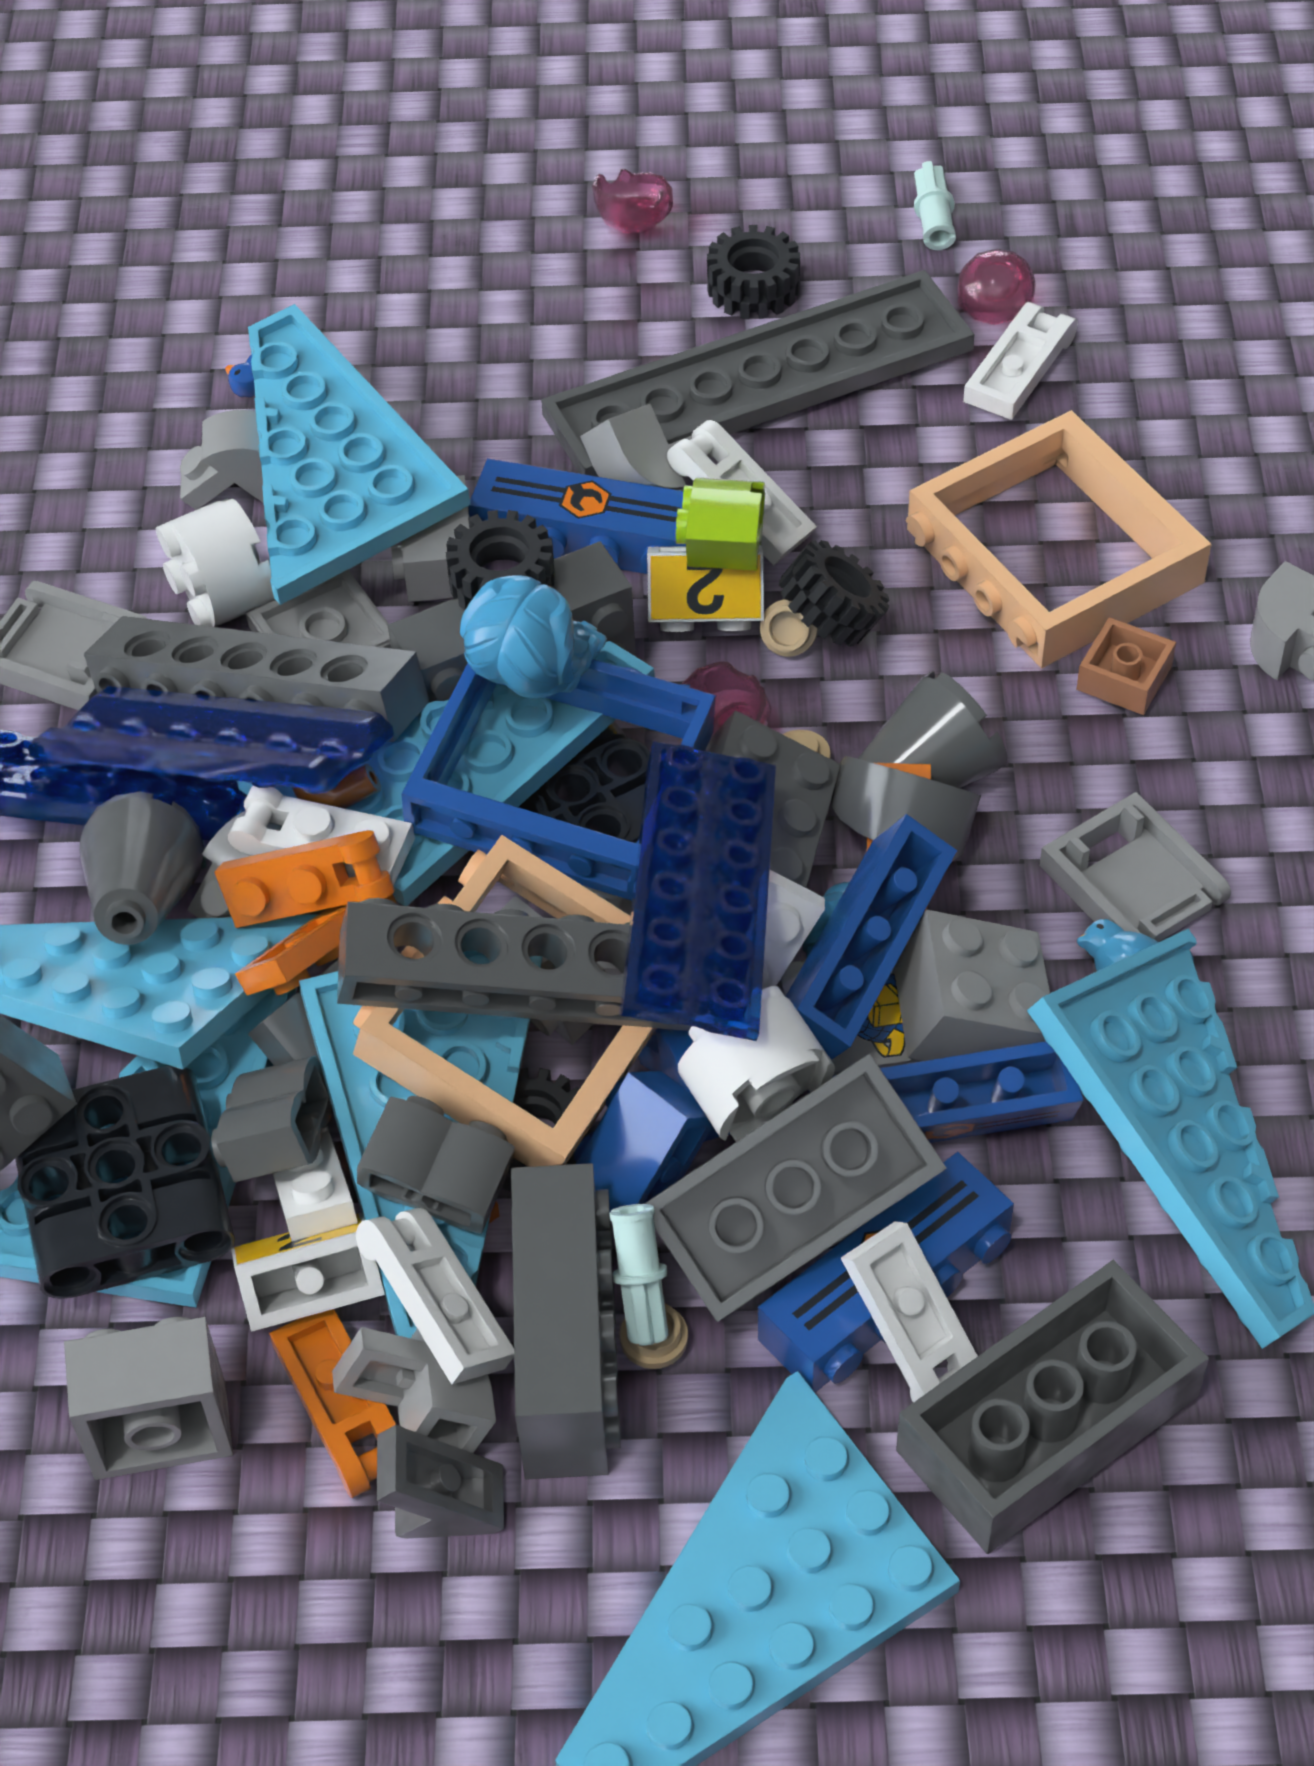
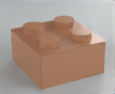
M1109 617L1079 666L1076 690L1144 715L1173 665L1176 642Z

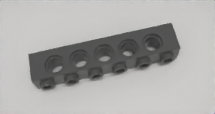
M122 616L84 653L99 700L104 703L387 742H395L429 703L416 651Z
M370 898L361 902L348 901L340 929L337 1004L689 1031L697 1021L712 1012L722 1011L727 1016L747 1004L745 934L724 933L722 929L715 926H697L689 930L661 928L658 924L647 920H635L625 924L595 922L592 918L584 915H567L559 919L530 917L526 912L515 909L499 910L495 913L464 911L459 906L452 904H435L427 908L397 906L395 902L383 898ZM403 945L412 946L418 949L424 957L419 959L407 958L400 954L396 947ZM463 952H480L489 959L490 963H474L467 959ZM541 956L547 958L555 965L556 969H542L536 966L529 957ZM596 962H609L616 966L621 974H608L602 971ZM661 967L677 969L684 975L686 980H676L669 977Z

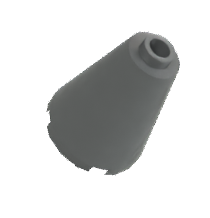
M933 670L920 679L857 759L872 763L931 764V780L961 789L998 771L1006 764L1008 755L998 732L989 739L985 734L980 721L987 715L974 698L949 675L942 672L935 677Z
M145 792L116 795L98 806L86 823L80 838V859L95 925L104 937L123 945L143 942L154 933L196 881L203 862L204 844L200 829L186 809L175 802H172L171 806L163 801L153 799L154 794Z

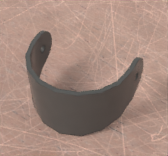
M848 756L842 759L831 797L832 808L841 821L859 834L874 840L904 815L908 814L957 850L952 860L963 856L981 795Z

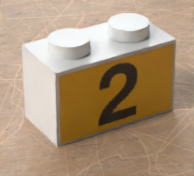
M759 545L757 571L687 566L686 546L648 547V622H660L661 631L694 630V622L717 621L718 630L744 631L751 629V621H764L762 545Z
M362 1212L356 1214L357 1224L292 1242L290 1234L287 1232L231 1248L234 1268L251 1332L385 1295L376 1260L369 1261L364 1258L357 1246L356 1231L359 1224L364 1221Z

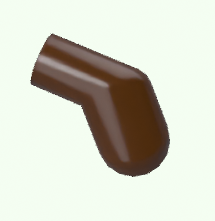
M307 761L299 765L291 776V787L298 799L344 809L381 791L379 778L369 764H364L338 777L322 769L321 763Z

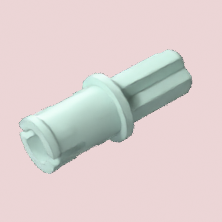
M926 161L922 163L923 168L916 170L914 173L917 191L914 211L917 217L921 219L925 246L932 250H944L949 248L956 240L951 215L955 202L952 194L947 191L943 167L941 165L933 166L932 161Z
M650 1204L621 1206L611 1210L609 1213L610 1221L613 1224L618 1269L612 1274L613 1282L621 1284L629 1341L640 1346L653 1345L654 1343L666 1340L668 1336L661 1280L667 1276V1266L659 1263L653 1219L654 1206Z

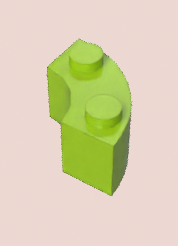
M695 478L693 486H684L682 509L678 508L676 544H686L687 566L757 571L759 545L762 543L765 482Z

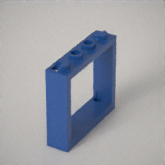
M593 659L589 669L580 677V681L573 691L559 692L545 697L683 739L636 844L447 786L497 683L476 674L467 663L401 794L404 822L412 823L415 834L473 852L481 850L486 854L489 853L500 836L503 835L582 886L639 903L713 735L716 695L692 689L690 685H679L648 676L634 668H621Z

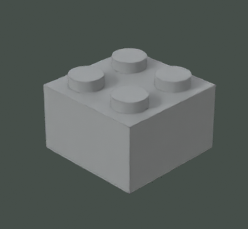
M926 909L894 966L908 1058L927 1061L1046 1041L1042 1032L1027 1012L1039 999L1050 994L1039 933Z
M170 1317L159 1321L155 1326L126 1331L101 1329L89 1333L85 1338L64 1341L69 1418L95 1480L233 1456L226 1382L206 1317L195 1319Z

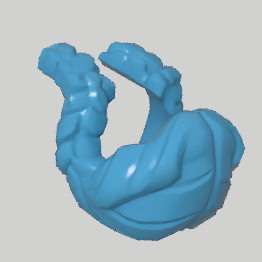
M522 575L504 576L488 581L471 600L460 621V635L464 639L465 647L464 655L472 670L491 682L506 684L509 689L519 696L532 699L549 697L559 692L573 691L577 687L580 677L589 669L591 661L593 659L596 660L607 641L606 636L598 632L597 628L586 621H573L568 601L558 590L545 584L542 585L540 581L532 577Z

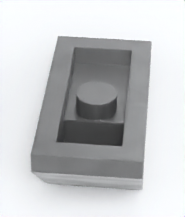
M394 1425L377 1435V1501L395 1507V1534L400 1538L495 1534L504 1529L503 1464Z

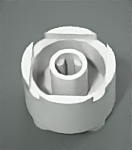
M233 498L216 501L155 528L163 551L168 558H171V560L163 563L167 580L175 594L186 592L190 600L187 602V607L195 625L217 627L275 600L270 582L271 569L269 561L260 562L255 544L261 541L248 516Z
M770 986L761 990L745 1006L727 1016L722 1011H715L697 1021L689 1030V1036L693 1043L678 1063L680 1077L720 1138L726 1141L730 1132L736 1142L793 1104L792 1101L807 1089L812 1092L830 1080L835 1071L833 1062L791 1000L785 997L777 986Z

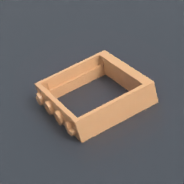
M1072 410L909 491V507L906 522L908 523L907 530L915 537V544L920 547L924 546L940 563L945 575L950 580L957 581L973 597L978 609L985 616H991L1007 632L1015 648L1020 646L1041 669L1095 641L1109 617L1127 624L1205 583L1211 543ZM1057 465L1152 559L1049 612L955 515Z
M503 835L500 836L488 854L477 850L460 875L458 882L463 884L464 887L456 898L452 901L444 896L438 902V904H452L459 906L464 911L475 912L498 881L557 919L567 915H584L592 918L595 922L625 924L636 920ZM406 946L401 952L403 956L411 959L424 957L418 949L412 946ZM661 967L669 977L676 980H686L684 975L677 969ZM362 1006L353 1022L355 1026L360 1028L353 1055L415 1095L436 1103L443 1109L445 1114L459 1123L469 1125L471 1121H482L500 1129L506 1135V1141L515 1146L514 1158L526 1166L566 1165L605 1107L607 1097L617 1082L626 1076L657 1028L623 1025L554 1128L393 1027L392 1025L404 1009Z

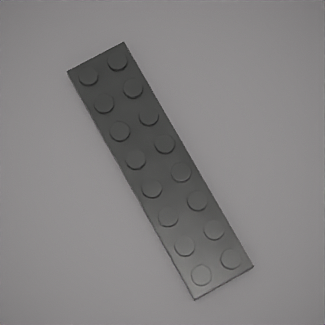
M922 270L541 399L542 415L578 473L599 477L580 436L612 417L651 404L668 444L692 436L693 430L707 420L717 422L730 435L970 352L974 348L975 334L926 270Z

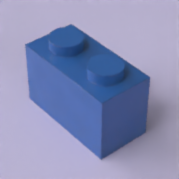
M662 1071L628 1072L627 1076H624L617 1082L607 1097L606 1107L608 1109L597 1128L589 1133L579 1144L574 1160L576 1164L593 1163L595 1190H609L610 1212L621 1206L644 1204L684 1177L713 1126L694 1096Z

